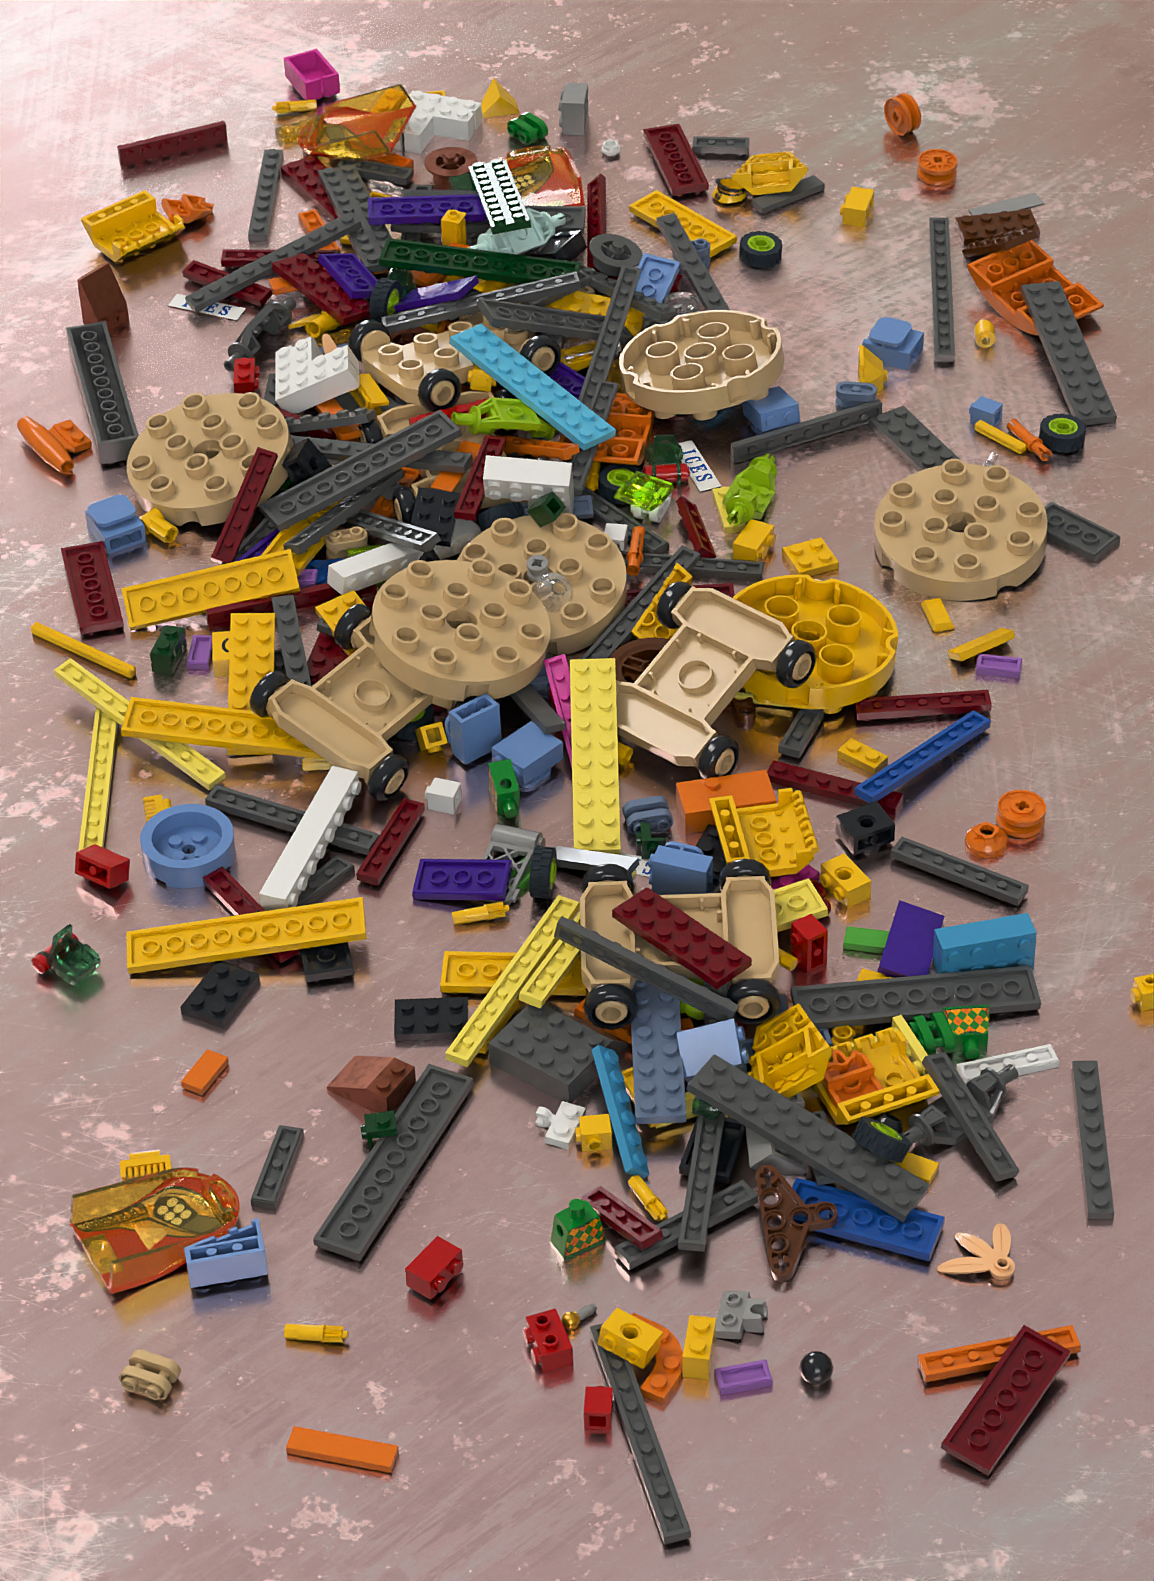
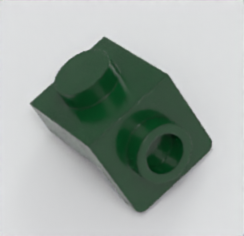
M640 823V832L636 833V847L640 846L642 859H649L651 854H655L659 845L665 846L666 840L665 838H651L650 823Z
M394 1110L364 1114L365 1125H360L362 1140L368 1141V1149L373 1148L372 1139L397 1136Z

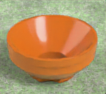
M989 822L973 826L968 830L965 837L967 851L976 857L984 859L1002 855L1008 845L1006 833L1000 827ZM988 830L993 833L991 835H984L981 831Z

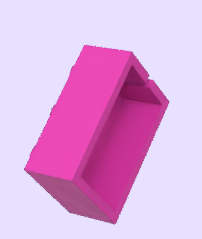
M317 48L283 58L285 77L304 100L321 99L322 96L331 97L340 93L338 72Z

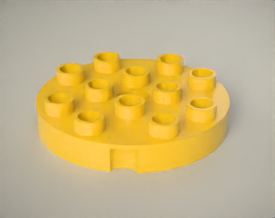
M784 575L756 582L744 588L733 597V599L781 621L788 632L794 636L795 640H805L811 643L816 650L817 657L812 674L802 686L795 689L781 685L773 671L756 669L743 685V688L751 692L754 699L761 704L771 705L776 703L793 708L824 709V713L835 714L840 712L843 706L874 697L893 673L898 643L896 623L890 612L879 600L852 584L833 578L826 581H818L812 579L809 575Z

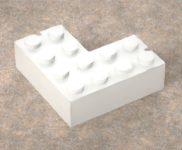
M412 91L398 111L415 106L416 108L409 119L395 122L386 139V145L396 143L393 150L402 151V133H404L405 152L421 154L434 135L469 141L475 130L482 123L481 103L456 97L441 96L439 94L424 93L422 91Z
M309 337L299 340L295 343L294 347L290 345L276 352L275 401L283 410L297 414L360 387L359 361L348 345L336 348L332 352L323 355L313 338Z
M486 455L483 475L485 497L493 500L506 498L515 502L528 500L529 509L539 497L553 491L566 506L562 513H573L574 487L572 463Z

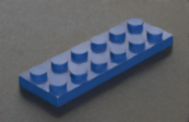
M796 1178L792 1187L805 1204L830 1202L837 1207L838 1222L836 1225L828 1229L815 1231L930 1261L945 1223L944 1216L914 1209L907 1219L901 1222L856 1193L827 1185L817 1186L816 1182ZM824 1210L819 1214V1217L823 1220H829L834 1214L829 1210ZM798 1214L793 1220L795 1223L803 1224L807 1221L808 1217L804 1214Z

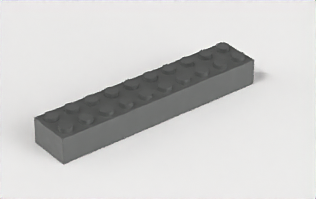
M106 321L66 327L69 350L100 463L105 464L128 460L130 450L139 435Z

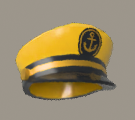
M718 178L715 180L717 186L713 190L712 196L717 202L732 204L742 201L747 196L746 190L732 178Z

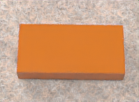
M207 1049L181 1080V1087L203 1096L229 1064L228 1057Z

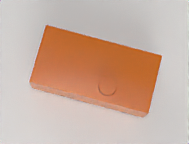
M767 770L676 783V805L685 834L703 832L708 824L716 826L709 798L732 795L736 809L776 804L777 800Z

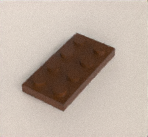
M1031 209L955 217V225L963 245H968L977 240L980 242L984 240L983 237L991 234L996 235L1002 232L1007 233L1027 228V231L1035 230L1037 237H1040V229Z
M1027 228L1007 233L1002 232L996 235L991 234L983 237L984 240L980 242L977 240L969 243V247L963 249L962 252L964 257L1007 251L1037 238L1035 230L1027 231Z

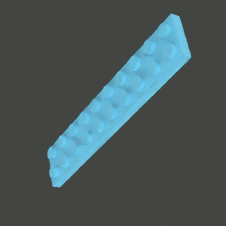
M483 324L450 337L449 344L573 443L579 444L583 451L615 437V428Z

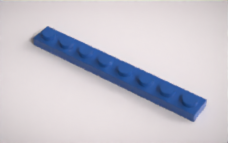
M974 710L856 786L854 795L868 803L880 800L990 728L991 720Z

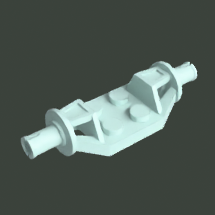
M527 208L526 211L531 221V228L493 235L489 228L486 233L479 235L477 245L467 248L519 255L546 244L548 239L555 234V227L565 225L566 220L565 218L559 220V218L564 216L562 213L551 217L547 212H539Z

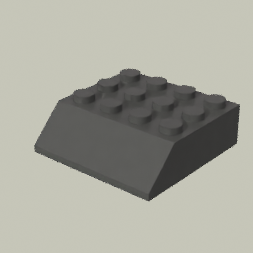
M546 1001L541 1009L528 1004L489 1042L490 1064L561 1102L572 1103L599 1076L592 1049L599 1044L612 1049L619 1056L628 1046V1043Z

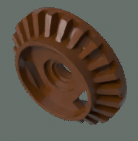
M657 637L642 638L626 643L616 649L609 657L615 658L616 680L627 682L626 680L630 679L632 683H635L670 639Z

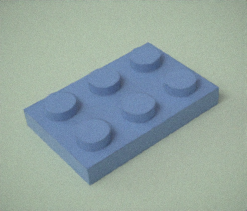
M644 253L637 267L642 270L635 291L643 292L645 296L655 298L657 302L664 304L680 271L681 263Z

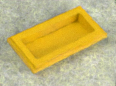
M941 598L924 600L921 603V607L933 632L955 629Z

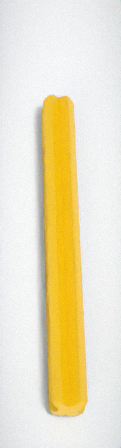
M39 622L31 625V633L127 678H132L136 675V667Z

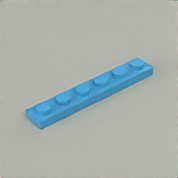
M598 1044L592 1049V1054L625 1173L633 1176L639 1175L644 1179L650 1174L647 1158L643 1152L642 1140L638 1134L635 1116L629 1102L630 1097L625 1088L624 1076L618 1063L619 1058L615 1051Z

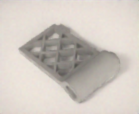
M500 824L494 826L491 842L482 859L512 860V870H515L517 876L509 881V884H512V886L508 885L509 892L505 901H503L504 905L510 906L511 902L516 903L520 894V889L516 888L531 864L535 846L545 847L546 840L541 832ZM494 850L504 852L505 854L495 859L492 857ZM519 855L525 856V859L518 863H515L512 859ZM482 900V901H487V902H492V903L502 902V901Z

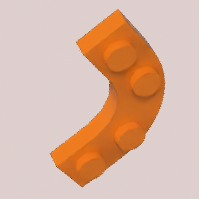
M632 1313L631 1315L663 1332L660 1348L654 1355L656 1364L640 1387L642 1396L664 1405L682 1377V1348L676 1337L667 1328L636 1313Z

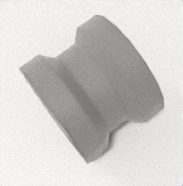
M533 555L528 558L527 576L532 582L547 580L549 577L547 558L542 555Z

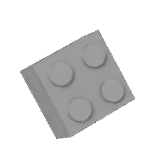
M566 83L565 89L561 90L558 110L561 111L559 127H562V135L585 136L589 117L587 83Z

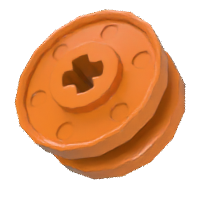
M901 93L896 97L886 100L884 115L888 126L894 133L903 136L920 127V108L911 95Z
M943 149L924 151L918 157L917 177L925 184L932 186H942L953 182L957 174L956 156Z
M1028 790L1008 791L998 801L996 824L1009 836L1015 838L1033 837L1040 833L1045 825L1046 803L1042 797Z

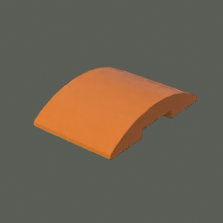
M1033 240L1007 251L992 253L967 264L971 277L989 304L1006 321L1029 334L1038 335L1020 292L1021 285L1060 281L1076 320L1104 307V304L1081 283L1073 284L1053 266L1054 259Z
M617 393L607 421L608 424L616 429L615 437L599 444L593 462L639 466L643 462L648 449L655 418L654 411L636 404L626 394ZM561 433L559 442L575 444Z

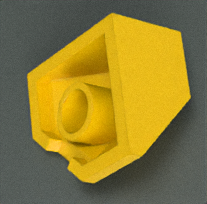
M859 345L858 382L875 385L878 394L883 390V382H887V369L883 370L882 360L863 345Z

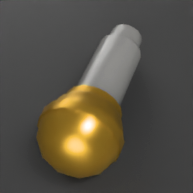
M593 1303L586 1305L576 1312L564 1313L561 1318L564 1328L574 1330L580 1321L597 1311V1306Z

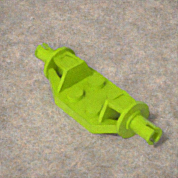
M491 397L478 406H472L469 414L453 412L451 420L456 425L468 426L471 435H476L477 433L492 435L497 428H502L505 430L528 431L531 437L552 439L555 432H560L520 399ZM486 413V418L481 419V415Z
M769 453L754 458L749 467L734 479L722 502L726 507L727 521L730 525L733 521H735L733 526H738L740 523L750 521V519H762L775 494L777 467L773 455H771L770 459L768 458Z

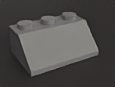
M746 1127L750 1168L757 1171L763 1165H772L781 1175H798L807 1172V1164Z

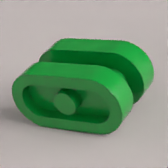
M525 112L519 118H513L507 123L508 133L526 145H530L536 142L537 139H542L548 135L546 123L530 112Z
M942 1011L931 1013L930 1021L927 1022L923 1015L912 1017L908 1026L928 1056L936 1054V1048H940L941 1052H946V1054L955 1052L954 1037Z

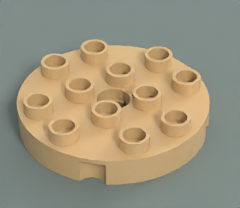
M710 310L676 316L669 323L654 324L643 330L623 348L619 358V366L626 395L636 404L653 410L655 417L667 419L677 414H693V417L697 420H708L717 415V410L732 407L747 400H760L767 397L769 394L768 388L779 378L783 371L784 353L780 332L776 327H768L767 319L741 311Z
M192 393L187 395L180 405L165 413L154 414L148 418L146 428L138 436L130 450L127 460V475L135 497L145 512L156 508L162 513L166 521L177 526H182L191 521L198 522L201 526L213 525L227 520L257 447L278 453L277 461L258 503L259 506L268 500L287 479L288 473L282 464L294 443L282 413L273 404L261 399L256 393H222L204 396L201 393Z
M949 459L941 466L921 470L891 485L890 490L880 501L875 514V550L881 565L889 566L893 569L894 580L914 592L932 598L951 601L985 599L996 596L997 591L1004 586L1017 587L1037 570L1044 558L1047 547V514L1042 501L1034 490L1017 477L1009 474L1008 469L1004 466L992 465L987 467L966 464L960 459Z
M561 513L554 522L542 527L530 515L515 519H497L490 528L480 533L468 543L457 559L458 561L467 562L475 559H486L492 562L497 570L515 579L527 581L532 586V592L539 598L547 611L551 626L547 652L553 653L556 656L571 654L595 643L625 608L627 598L626 566L620 550L608 534L586 522L578 520L571 513ZM533 555H542L548 560L549 577L543 582H532L527 576V560Z
M475 559L471 562L458 560L412 561L409 563L408 568L389 578L377 592L372 607L369 635L375 637L373 651L381 664L393 676L420 692L454 701H464L467 697L481 696L485 693L492 699H498L526 687L543 668V660L546 659L551 634L547 611L539 598L532 592V586L525 580L515 579L497 570L495 565L486 559Z

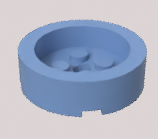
M183 804L167 808L150 818L141 831L140 845L144 868L155 881L157 879L164 881L166 886L196 888L204 886V876L222 866L225 870L231 868L236 858L233 826L225 814L210 806ZM187 849L193 851V853L191 854H185V852H187Z

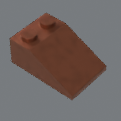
M108 262L101 264L77 279L83 325L106 321L108 331H111L129 320L127 302Z
M355 1055L329 1083L327 1090L375 1113L391 1110L395 1112L416 1083L415 1067L395 1057Z

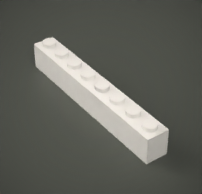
M456 519L451 547L435 545L434 551L440 560L461 553L463 548L481 533L480 527L471 520ZM392 542L328 565L327 583L341 595L352 590L357 591L388 580L396 573L408 568L409 563L419 560L424 552Z
M332 766L259 893L261 907L265 911L296 907L301 891L306 889L310 875L315 873L319 859L324 857L328 843L333 841L337 827L342 825L346 811L351 809L355 795L360 793L361 782L359 781L358 771Z

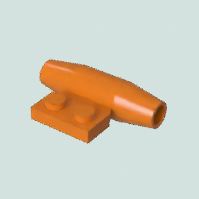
M28 416L22 417L17 423L19 432L30 448L45 463L62 474H67L74 468V462L68 452L77 453L92 447V441L71 420L54 424L49 430Z

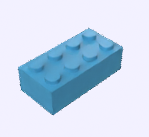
M1028 913L934 929L932 964L937 974L1031 966L1032 968L1035 961L1037 932Z

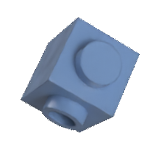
M980 396L969 408V414H971L970 423L975 425L979 420H983L996 427L1002 420L1003 403Z

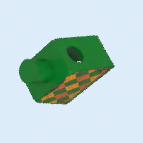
M511 759L488 763V791L496 813H505V816L508 818L517 816L520 809V790ZM504 780L506 785H500L501 781Z
M989 1005L942 1008V1012L954 1037L955 1053L965 1052L966 1058L975 1059L979 1057L980 1051L987 1050Z
M573 1199L569 1202L568 1208L555 1214L550 1244L563 1261L606 1241L601 1219L588 1201Z

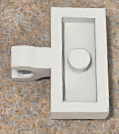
M562 1101L556 1115H554L549 1109L538 1107L535 1116L538 1117L535 1125L549 1128L545 1135V1143L569 1150L575 1137V1127H579V1116L586 1115V1108Z

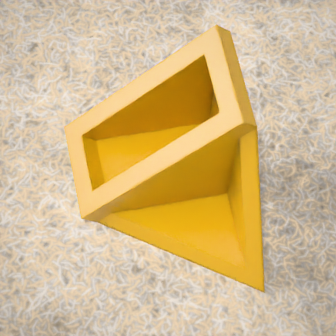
M493 78L481 102L483 118L518 114L519 108L516 100Z

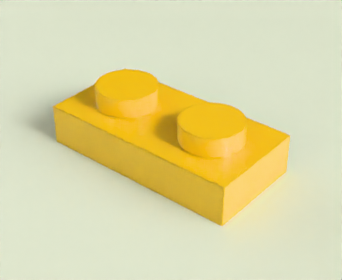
M852 738L837 751V757L873 775L878 773L888 763L887 755Z

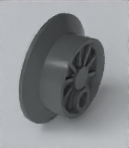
M601 234L595 236L589 244L590 253L594 257V266L600 272L609 276L618 277L622 264L631 267L638 266L643 256L641 249L636 243L620 235Z

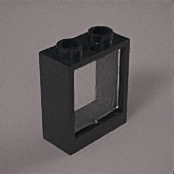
M581 230L555 232L546 244L529 251L525 256L572 262L587 249V245Z

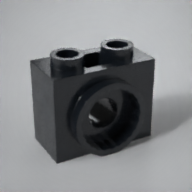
M309 438L294 444L282 464L287 470L290 480L295 485L332 467Z
M876 801L837 815L835 833L854 856L860 853L874 852L882 845L895 841V823Z

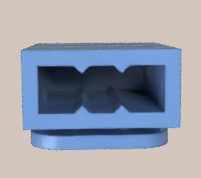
M882 317L871 329L868 338L864 339L862 345L882 360L884 365L909 371L923 350L924 332L913 330L912 325L907 321Z
M780 386L770 388L768 396L763 399L747 400L742 403L743 415L751 421V429L757 435L800 423L799 404Z
M115 495L90 504L88 510L85 511L87 528L97 542L103 541L107 555L146 542L144 524L136 515V508L127 496Z
M486 693L449 711V715L445 720L447 742L452 746V754L465 765L491 752V747L502 741L499 704Z
M532 721L491 747L492 762L511 759L518 786L522 788H531L551 774V767L563 760V742L550 733L544 734Z
M670 841L665 846L659 845L655 854H651L648 863L649 868H651L649 885H652V891L658 895L707 894L713 891V857L704 855L700 848Z
M734 1018L676 1033L680 1057L683 1059L684 1079L687 1083L691 1081L714 1054L741 1071L748 1073L746 1064L750 1063L747 1049H743L742 1041L746 1040L745 1032L742 1026H738Z

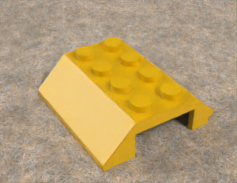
M146 190L81 218V222L93 245L113 262L121 261L130 255L137 254L139 251L170 239L186 228L183 219L178 215L174 216L173 224L157 211L155 197Z
M792 788L778 789V803L737 809L732 795L709 798L726 864L738 859H754L763 863L769 869L770 876L775 877L797 874L815 859L814 854L819 851L816 837H814V830L811 821H809L810 817L800 790L793 792Z
M893 1027L875 1032L878 1042H875L873 1034L853 1039L854 1050L868 1057L874 1067V1075L883 1089L838 1103L836 1109L827 1095L824 1081L821 1080L814 1084L815 1091L836 1124L848 1125L860 1121L861 1117L869 1118L940 1094V1090L930 1075L920 1076L906 1055L907 1040L900 1030L895 1032ZM850 1041L830 1047L832 1050H840L847 1058L854 1051ZM833 1056L830 1057L829 1063L833 1062Z

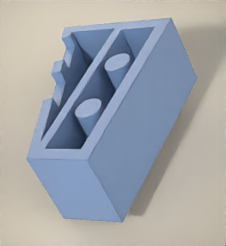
M258 1218L251 1220V1225L239 1230L237 1227L229 1229V1234L219 1238L211 1236L184 1247L190 1288L268 1274L265 1248Z

